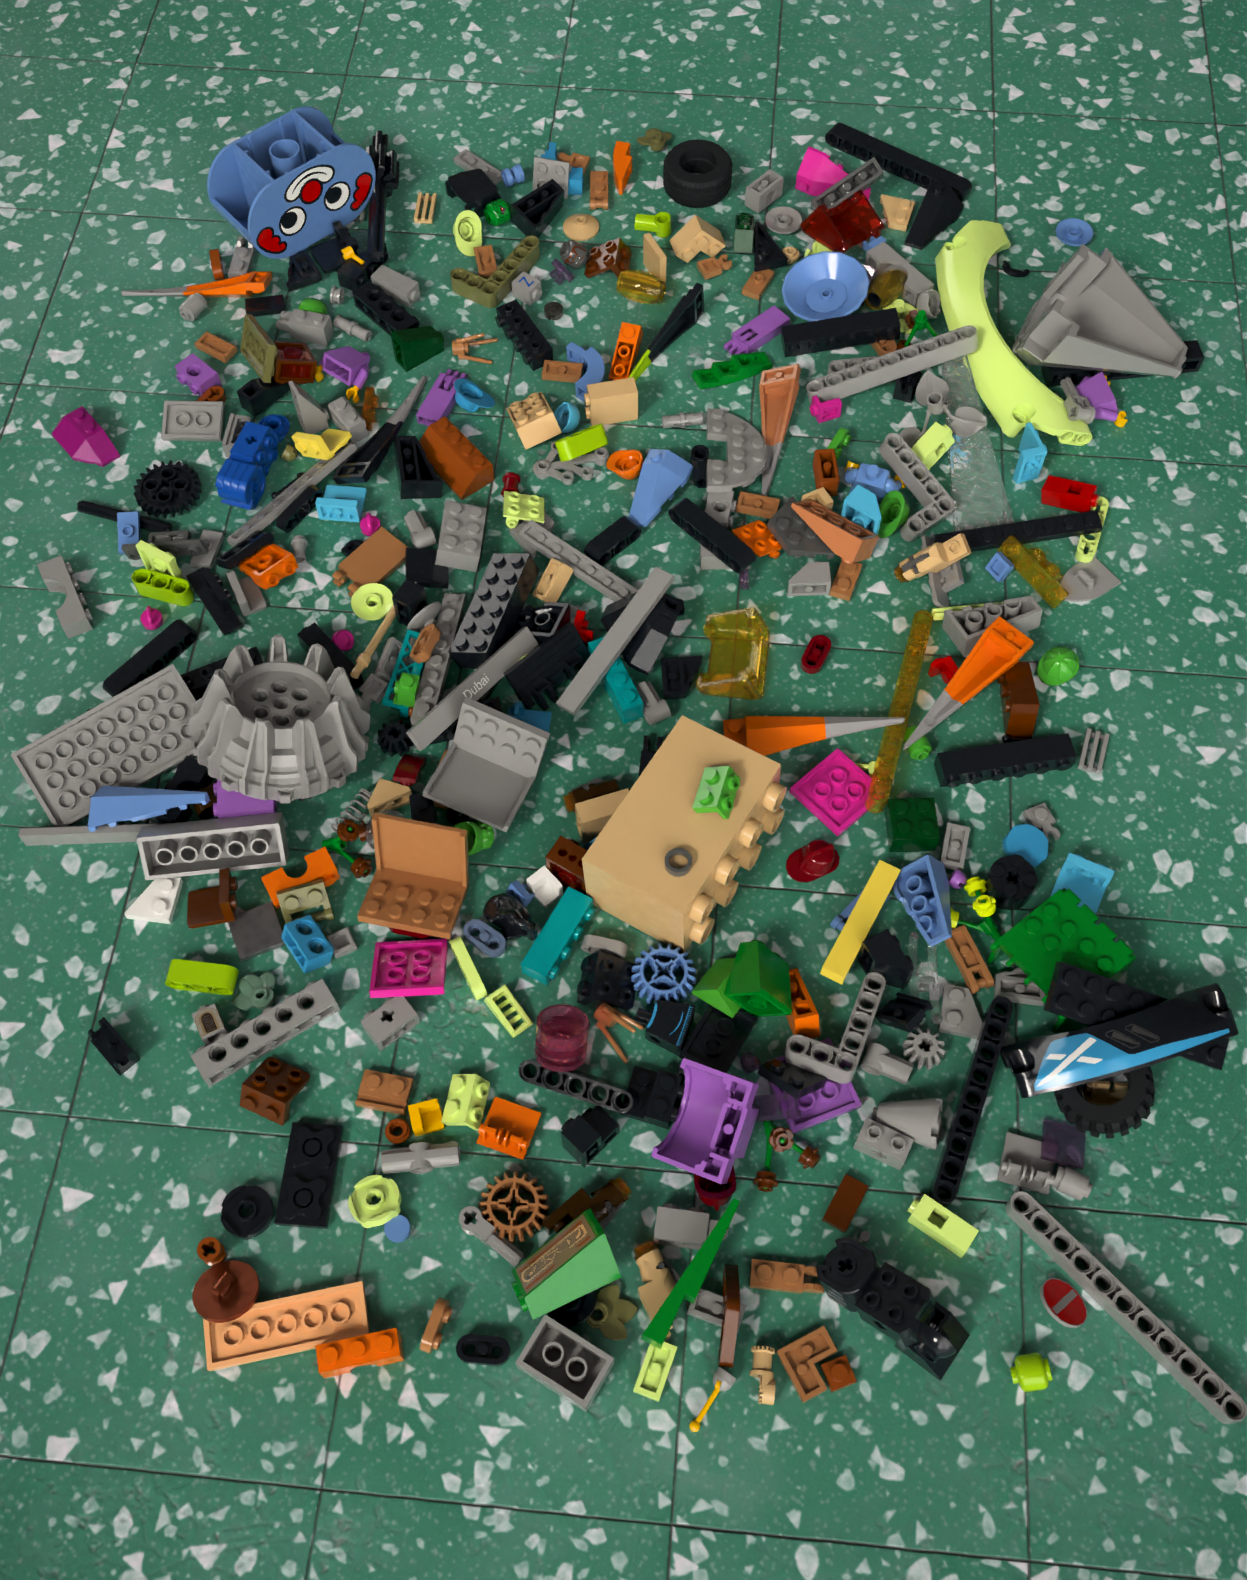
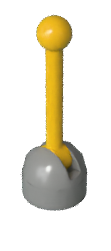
M719 1366L713 1375L715 1389L696 1420L691 1421L689 1424L692 1432L699 1431L700 1422L719 1391L729 1390L737 1380Z

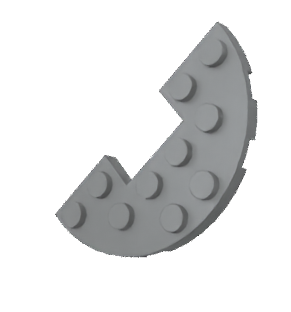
M708 408L706 440L726 442V461L707 459L706 492H730L734 487L738 486L744 488L753 483L755 478L759 474L761 475L765 469L768 453L766 443L760 433L745 420L721 409Z

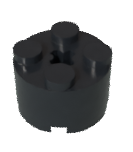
M1020 855L999 858L993 863L986 877L985 886L987 891L985 895L995 898L996 907L1001 906L1007 908V910H1017L1023 907L1030 899L1038 882L1036 872L1031 864Z

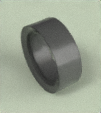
M675 848L666 854L665 869L670 875L681 877L688 874L691 870L692 857L685 849ZM682 855L687 859L688 863L684 868L675 869L669 864L671 857Z

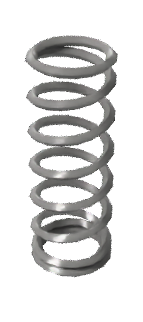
M361 788L359 794L355 795L356 800L350 801L351 806L345 807L346 812L340 813L341 818H336V824H331V828L337 833L333 826L338 827V819L345 820L342 815L343 813L358 821L354 815L349 813L347 808L350 807L359 815H362V812L355 808L352 802H357L361 807L367 809V806L360 802L357 796H361L369 802L372 793Z

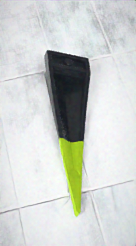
M696 283L693 289L688 291L687 296L684 295L679 300L628 378L634 377L636 381L667 347L696 324L704 312V288L702 284Z

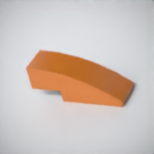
M616 141L613 153V175L616 189L619 195H623L632 173V156H630V143Z

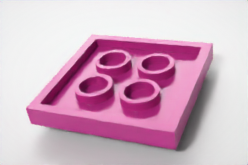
M838 748L790 787L789 790L790 794L837 837L882 800L887 793Z
M447 939L376 942L369 989L370 998L444 994L448 954Z

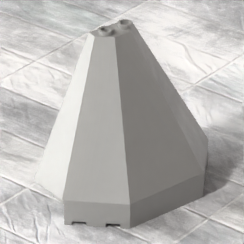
M1082 244L1066 264L1062 262L1057 274L1051 278L1044 288L1041 297L1031 307L1011 351L1028 365L1164 376L1176 379L1183 370L1181 366L1187 359L1185 355L1188 347L1107 247L1098 255Z

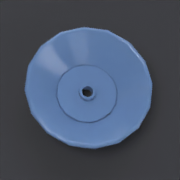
M823 251L808 255L794 264L784 277L781 292L785 305L795 316L812 322L848 316L856 311L867 297L870 282L866 269L856 258L842 252Z

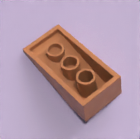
M812 499L792 503L791 507L836 555L841 557L843 562L852 564L871 557L879 535Z

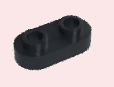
M466 1334L458 1340L456 1345L458 1357L467 1364L501 1366L508 1361L511 1354L508 1342L498 1336ZM469 1345L475 1346V1352L471 1355L466 1353V1348ZM495 1348L502 1349V1354L499 1357L492 1355Z

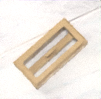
M418 193L414 223L433 224L437 202L436 193H433L432 196L429 193H426L425 196L422 193ZM422 201H424L423 210H422V215H421V218H419V217H420V212H421ZM431 201L428 219H425L428 208V202Z

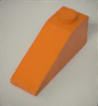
M798 969L789 970L792 1013L791 1015H786L793 1035L799 1034L808 1038L819 1037V1014Z

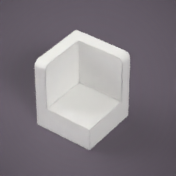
M545 866L526 879L527 889L535 894L534 897L545 908L563 895L562 884Z

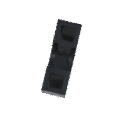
M186 756L184 761L177 766L175 775L172 780L167 782L165 789L198 791L210 785L214 778L208 775V768L206 766L200 765L197 759ZM188 804V808L185 810H180L179 807L170 808L167 814L156 816V819L161 823L187 822L193 811Z

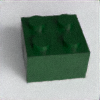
M934 797L888 799L884 813L889 852L935 851L940 836Z

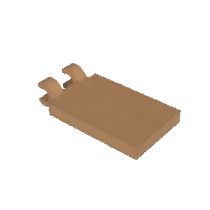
M380 527L338 565L339 570L335 571L332 575L334 578L333 583L341 587L348 579L352 580L353 583L347 588L350 591L348 593L350 597L365 584H381L405 562V550L409 547L386 529Z

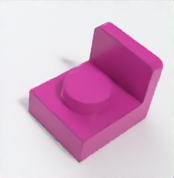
M813 396L809 407L810 413L813 417L815 416L818 423L839 418L841 416L842 402L840 398L821 403L817 396Z

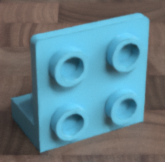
M1029 422L1026 423L1018 448L1020 455L1013 475L1015 484L1038 479L1043 468L1045 456L1047 455L1046 445L1039 438L1037 429H1034L1032 423Z
M327 485L324 498L317 497L315 503L319 519L360 523L367 494L366 488Z

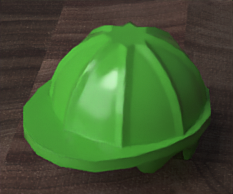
M1054 647L1048 650L1039 661L1037 667L1038 677L1046 685L1057 686L1064 684L1077 674L1079 658L1073 650L1067 647Z

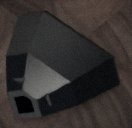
M637 592L607 605L600 620L607 632ZM666 593L662 596L621 653L629 667L648 676L679 615L683 604L682 601Z

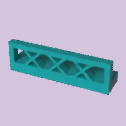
M407 630L382 701V704L385 706L400 709V717L406 719L409 718V707L393 704V700L389 698L394 693L393 687L397 680L396 678L402 672L419 675L421 682L426 662H415L408 666L403 662V658L409 656L412 650L409 644L410 637L417 639L420 632Z

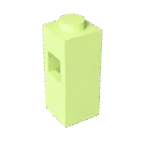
M935 422L911 448L928 470L955 442L952 436L953 431L945 424L942 426Z
M926 1194L923 1195L920 1201L915 1198L907 1210L911 1213L908 1219L910 1224L960 1258L966 1253L979 1232L975 1227Z

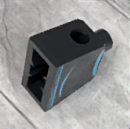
M656 1000L652 1012L638 1008L634 1022L647 1026L645 1038L648 1041L679 1056L685 1045L695 1015V1006Z

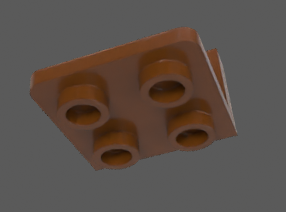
M620 237L591 248L588 252L584 275L590 278L611 269L620 281L623 274L627 278L632 256L630 248L625 245Z
M229 868L219 869V886L194 890L188 893L187 925L189 928L193 929L236 921V908L238 907L236 890H238V882L236 876L232 877Z
M267 1057L242 1083L239 1106L283 1126L288 1121L291 1101L309 1082L310 1074L274 1057Z

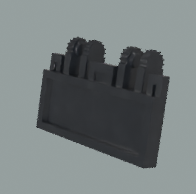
M568 622L503 674L526 709L529 710L535 705L531 698L533 696L538 706L543 711H546L549 707L541 692L545 691L548 698L553 703H556L559 698L554 689L567 679L563 670H565L572 682L577 675L574 666L576 665L580 670L591 655L574 624Z

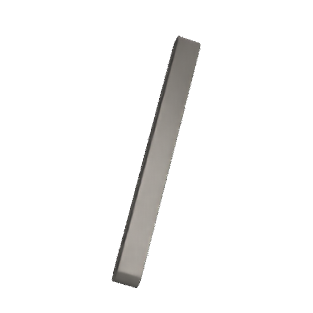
M1018 1191L1011 1196L1005 1206L1006 1214L1219 1422L1229 1425L1245 1418L1247 1406L1244 1400L1027 1192ZM1014 1201L1023 1203L1025 1211L1016 1209ZM1034 1220L1041 1221L1045 1226V1230H1038L1034 1225ZM1054 1240L1062 1241L1065 1245V1250H1059L1055 1246ZM1075 1259L1083 1261L1085 1270L1077 1268ZM1096 1279H1101L1105 1283V1291L1096 1286ZM1117 1299L1125 1302L1127 1306L1126 1311L1119 1309L1116 1303ZM1138 1319L1146 1322L1148 1326L1147 1332L1140 1329ZM1159 1340H1164L1168 1344V1353L1160 1348ZM1182 1360L1190 1365V1374L1182 1369ZM1203 1382L1211 1385L1212 1395L1205 1392ZM1226 1403H1229L1234 1408V1417L1227 1413Z

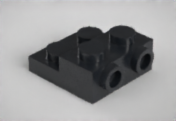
M635 1066L628 1087L638 1092L640 1101L635 1109L620 1113V1115L668 1129L670 1121L675 1123L679 1108L675 1107L677 1098L682 1099L685 1084H682L683 1076L662 1070L655 1072ZM625 1094L623 1105L628 1107L630 1099Z

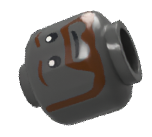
M569 240L564 242L560 248L559 254L564 264L575 269L586 264L588 260L587 248L583 244L575 240Z

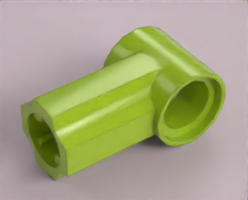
M659 212L656 215L636 214L634 228L640 231L655 232L658 237L665 238L672 233L671 216L667 212Z

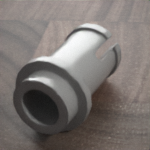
M302 535L294 536L291 541L293 556L297 563L306 562L308 541Z

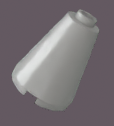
M929 1098L879 1103L878 1108H873L872 1120L914 1139V1143L937 1150L942 1129L939 1111L943 1112V1099Z

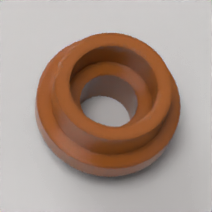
M393 1119L385 1127L386 1138L393 1144H401L410 1136V1126L404 1119ZM397 1128H401L402 1133L398 1136L394 1135V1131Z

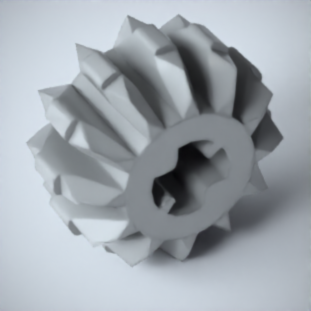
M920 1028L915 1030V1034L909 1032L907 1035L908 1040H904L902 1045L906 1049L903 1052V1057H911L909 1062L913 1064L916 1062L918 1070H921L923 1065H925L928 1071L931 1070L933 1064L938 1066L941 1063L940 1058L945 1055V1051L942 1049L945 1045L944 1041L937 1040L939 1033L931 1035L930 1028H927L925 1033Z

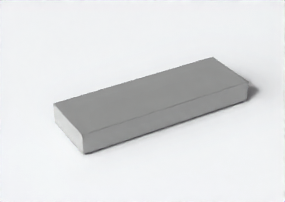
M467 149L453 158L454 163L465 171L482 169L495 185L503 180L501 171Z

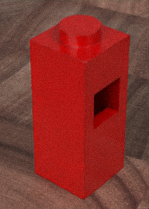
M1049 475L1041 489V504L1075 512L1091 511L1099 502L1097 486Z

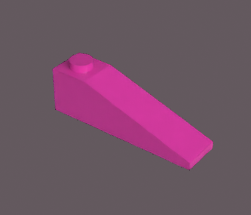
M809 146L797 172L795 189L812 196H818L849 174L842 170L844 168L842 165H836L830 161L829 155ZM869 187L849 202L867 205L871 188Z

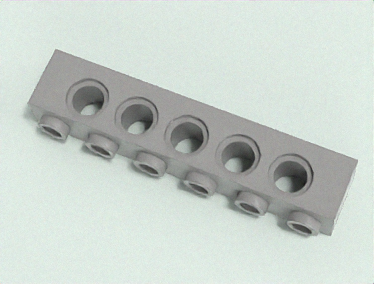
M323 979L310 982L305 989L297 994L288 995L278 1005L270 1006L256 1018L248 1019L241 1023L239 1028L232 1032L223 1033L218 1037V1040L210 1045L201 1046L191 1055V1058L203 1080L210 1088L338 1012L340 1008ZM314 1002L310 1008H303L306 1003ZM285 1015H292L288 1021H282ZM271 1027L268 1033L260 1034L263 1028ZM249 1040L244 1047H238L241 1041ZM226 1053L222 1060H216L219 1054Z

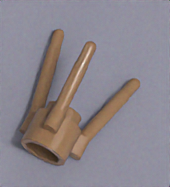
M484 333L456 338V340H452L453 355L458 356L459 360L466 359L492 364L491 360L468 356L466 353L470 352L469 346L497 342L498 338L471 341L484 337Z
M604 1002L594 1013V1018L598 1020L596 1026L604 1033L622 1061L628 1063V1059L606 1027L611 1028L618 1022L632 1033H635L636 1029L631 1025L641 1030L644 1029V1026L634 1022V1019Z

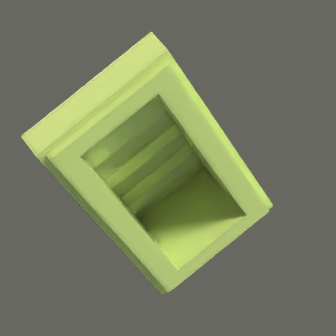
M503 985L484 999L486 1005L512 1038H515L533 1025V1022L506 985ZM504 996L506 1000L497 1006L495 1002ZM510 1003L512 1007L502 1013L501 1009ZM516 1011L518 1015L508 1021L506 1017ZM522 1018L524 1022L513 1029L511 1025Z

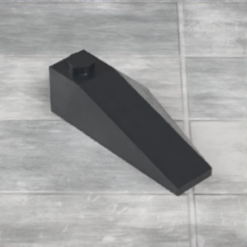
M932 180L904 245L923 250L935 240L936 235L941 231L944 232L949 224L955 223L958 220L964 205L950 185Z
M548 602L544 603V606L533 608L532 605L525 606V610H522L510 638L520 629L527 626L538 642L537 646H539L570 622V604Z

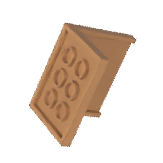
M374 813L372 829L377 870L357 915L358 921L450 939L469 888L467 830L388 814Z

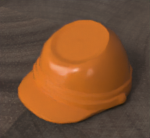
M619 450L608 458L606 467L623 479L633 480L639 477L644 463L643 455L637 450Z

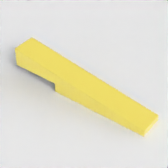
M879 860L823 964L820 972L821 975L841 985L843 984L860 951L862 942L866 940L901 871L900 869Z

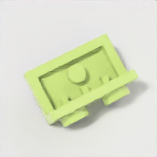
M453 1074L441 1122L447 1126H468L473 1130H479L484 1116L490 1082L477 1074Z

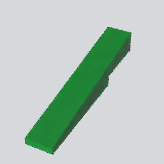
M735 1198L732 1200L642 1334L641 1340L661 1349L683 1300L685 1299L694 1304L736 1212L739 1200Z

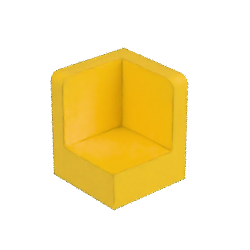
M437 1098L408 1105L415 1137L444 1130L445 1126L441 1122L442 1112Z

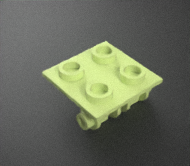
M504 491L503 517H506V525L509 528H515L518 525L519 519L544 523V498L537 495Z

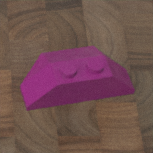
M83 406L61 417L52 432V437L75 461L97 464V466L104 467L120 457V454L103 428Z

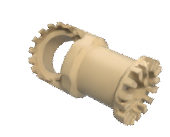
M752 1346L753 1367L749 1371V1375L760 1378L759 1393L761 1394H758V1397L761 1398H758V1404L774 1405L775 1379L771 1369L772 1355L775 1354V1348L766 1346L764 1349V1346H762V1349H760L761 1346Z

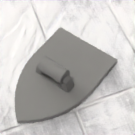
M1094 556L1091 562H1079L1065 573L1059 587V599L1070 602L1090 601L1121 584V581Z

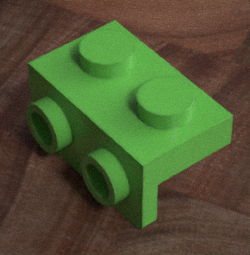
M730 766L705 767L692 809L696 813L717 812L723 819H729L734 799L740 786L739 776Z

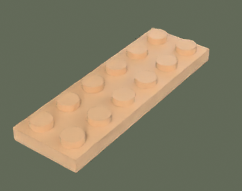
M363 1281L255 1303L244 1315L229 1322L215 1323L203 1318L208 1371L316 1349L315 1345L370 1333Z

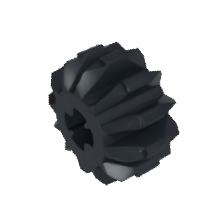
M391 719L389 725L383 723V729L378 730L377 742L382 752H389L391 757L395 753H398L401 757L403 751L409 753L410 747L414 746V743L406 734L411 725L409 723L404 724L401 719L397 723H394Z

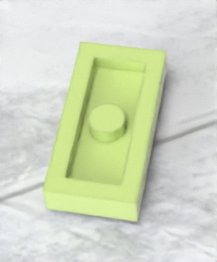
M664 1342L662 1348L659 1349L651 1344L649 1345L633 1392L659 1402L678 1348L677 1346Z

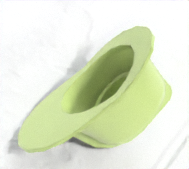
M470 210L459 213L453 225V234L459 251L466 256H475L473 247L482 246V226L479 216Z

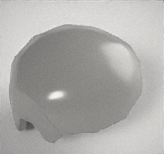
M934 289L922 291L916 301L917 310H924L927 319L937 318L936 315L941 313L939 309L940 295Z

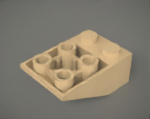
M542 392L532 393L527 399L515 401L510 404V407L506 408L525 450L562 433L553 411Z

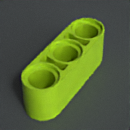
M603 423L593 425L555 441L561 462L574 459L609 444Z
M143 568L137 569L132 574V581L137 592L142 596L178 606H188L194 601V594L188 581L185 579Z
M173 959L170 962L165 985L178 990L232 995L239 970L230 965Z

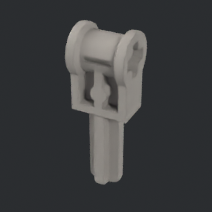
M1066 377L1062 379L1060 384L1067 397L1063 404L1068 412V419L1070 421L1081 420L1086 424H1090L1095 418V407L1090 405L1087 397L1079 396L1071 378Z
M468 1206L461 1210L459 1222L466 1234L477 1237L486 1246L489 1245L514 1267L522 1262L524 1253L507 1239H499L497 1231L493 1234L496 1228L482 1217L481 1211L478 1208ZM475 1218L477 1222L475 1224L471 1222L468 1224L467 1219Z

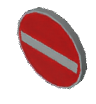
M1058 1278L1045 1280L1040 1287V1297L1048 1313L1057 1322L1066 1327L1078 1328L1082 1326L1087 1319V1308L1077 1290L1069 1283Z

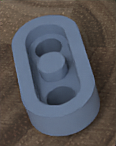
M479 919L470 920L465 924L463 928L465 940L475 948L492 958L499 957L505 952L506 941L504 936ZM475 931L480 932L478 936L472 935ZM493 944L498 945L497 949H491L490 947Z

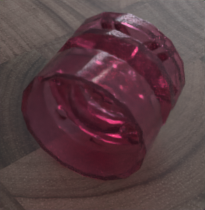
M558 1004L543 1009L537 1016L535 1057L544 1068L556 1072H567L582 1066L586 1060L589 1019L582 1010L571 1005Z

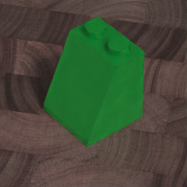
M759 940L742 942L739 945L724 995L755 1017L791 1015L792 1001L789 964L781 959L778 953L769 950Z

